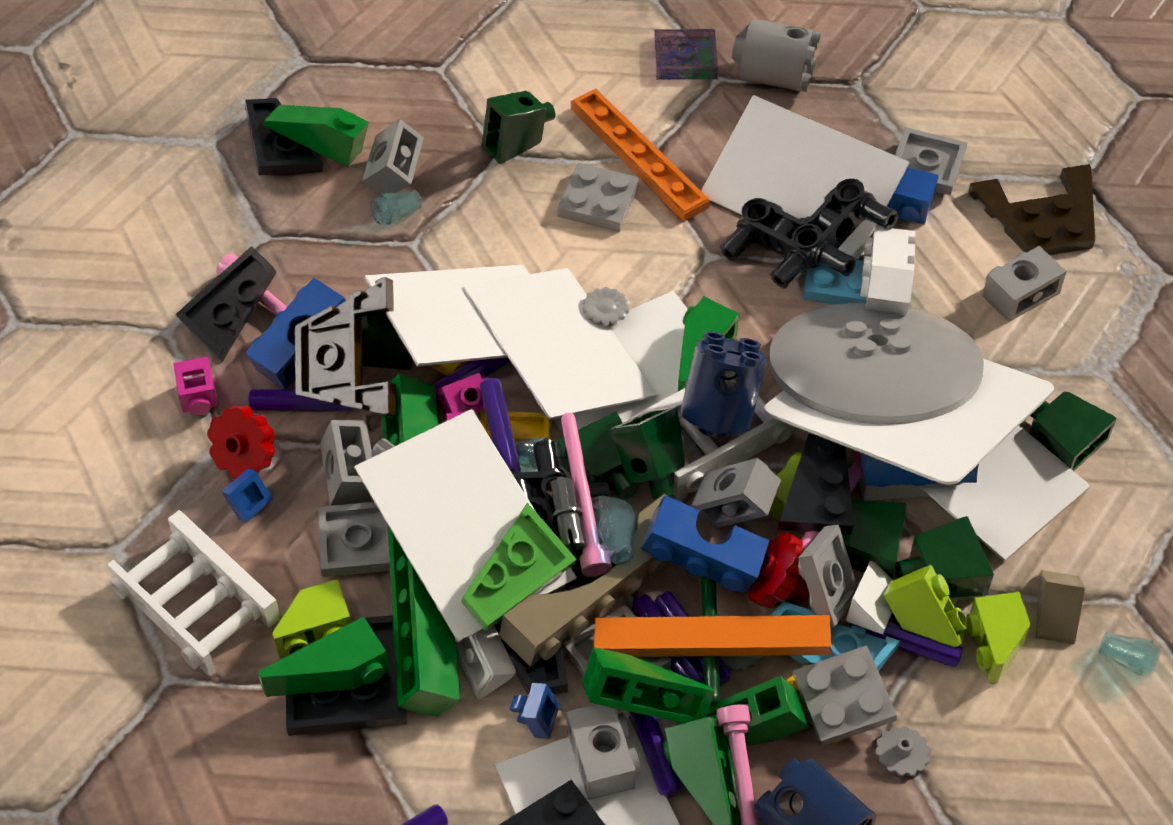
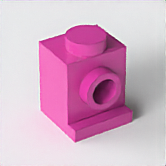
M208 356L173 363L178 397L183 413L190 412L193 415H203L208 413L211 407L218 406L215 382ZM204 373L203 376L184 378L185 376Z
M477 373L436 390L446 419V414L467 412L471 409L476 413L485 409L480 383L485 381L486 378L482 379L480 373ZM467 389H471L474 393L475 400L473 402L465 399L464 393Z

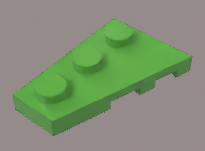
M527 502L512 527L508 529L502 538L499 546L463 595L461 602L483 629L487 631L502 620L504 614L531 594L539 592L571 568L577 559Z

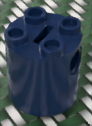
M713 331L704 332L703 339L697 342L680 413L689 423L697 426L702 434L714 438H723L726 434H742L750 429L768 360L765 354L760 351L761 344L749 338H741L740 341L725 339L724 335Z
M795 758L790 760L779 773V778L782 781L772 792L770 790L766 791L757 800L753 808L759 813V820L765 825H874L877 816L813 758L806 759L802 763Z

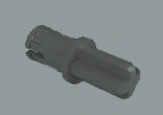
M558 477L551 482L555 507L552 517L558 524L561 542L570 552H573L571 537H573L576 551H580L585 548L580 517L583 514L582 509L577 507L572 479Z

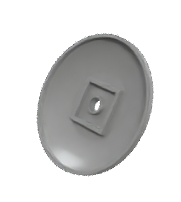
M846 302L812 309L791 319L778 330L771 342L769 354L770 368L781 388L794 399L814 410L849 421L872 424H901L932 419L947 414L969 401L979 389L983 378L984 361L980 349L974 340L950 321L913 307H909L907 315L866 310V302Z

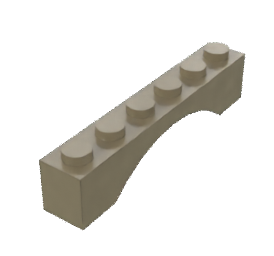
M666 494L639 513L630 548L622 560L607 574L590 584L574 590L552 594H531L503 615L499 636L530 667L542 658L544 660L550 659L559 650L563 641L570 636L573 639L578 637L587 628L589 621L595 616H605L613 608L616 600L622 595L627 597L632 595L639 588L645 577L649 574L655 576L663 570L668 561L656 559L651 553L642 550L641 547L653 513Z

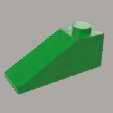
M279 105L264 120L263 126L348 167L362 152L369 122L342 108Z
M705 296L701 298L695 307L690 306L683 317L685 327L678 391L686 388L697 342L703 339L704 332H718L724 335L725 339L734 340L737 336L739 313Z
M363 616L258 671V676L266 697L353 690L364 684H372L389 671L386 650Z
M596 647L592 649L581 682L590 703L682 723L706 718L715 692L710 686L634 656Z
M782 676L720 700L717 705L709 706L706 717L717 719L716 710L731 705H747L751 723L747 725L748 732L744 733L746 746L774 742L809 728L800 692ZM676 721V725L684 724Z
M706 717L665 728L667 741L664 742V752L666 759L672 764V769L714 825H741L727 736L724 735L723 728L718 726V720Z

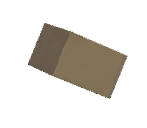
M1044 570L1040 571L1036 638L1070 644L1075 643L1085 591L1079 576Z

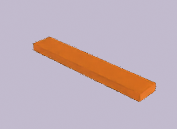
M596 88L570 101L571 110L683 222L710 208V199Z
M830 615L595 618L594 647L634 657L831 655Z

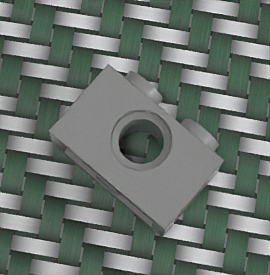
M401 119L375 135L362 182L385 200L411 185L424 137Z
M1038 246L1027 253H1020L1013 261L1002 267L997 266L993 268L986 276L982 296L1010 322L1060 294L1067 271Z
M331 420L320 442L330 505L366 503L371 495L354 469V466L372 458L366 421Z
M758 458L705 472L691 507L700 510L699 515L714 528L768 516L781 479Z
M597 704L567 711V733L588 800L635 789V773L640 772L641 767L636 749H629L625 737H629V729L624 713L617 714L616 708ZM605 745L613 748V750L603 753L596 750V748Z

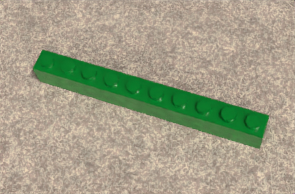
M399 373L391 381V383L395 384L396 416L391 417L381 414L382 438L388 440L394 446L438 426V404L436 402L435 386ZM388 526L398 707L439 717L460 701L461 687L458 682V652L455 637Z

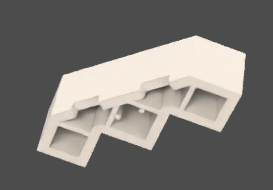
M875 226L873 238L866 237L860 297H866V310L907 315L914 277L915 231L893 228L886 230L883 227Z

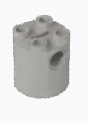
M752 18L751 22L736 35L732 50V59H734L740 70V79L808 92L810 79L815 71L817 58H814V53L818 48L821 32Z

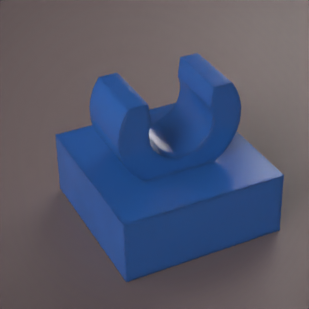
M247 469L221 491L239 520L245 522L249 521L273 499L258 473L251 469Z
M532 683L528 696L514 695L510 711L519 712L517 721L526 724L535 738L549 739L560 704L547 684Z

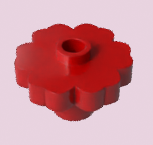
M235 405L225 408L222 411V415L212 418L210 428L207 431L208 439L213 443L209 454L219 470L228 469L230 476L233 479H237L247 469L255 470L259 474L260 470L271 465V458L275 454L273 446L275 435L272 427L267 423L263 415H254L252 409L247 405Z
M782 532L776 537L775 541L769 540L759 576L748 589L751 601L761 607L771 608L777 600L784 601L787 598L788 600L796 599L801 601L810 594L806 580L801 577L798 567V557L805 550L802 548L803 541L791 533L786 534Z

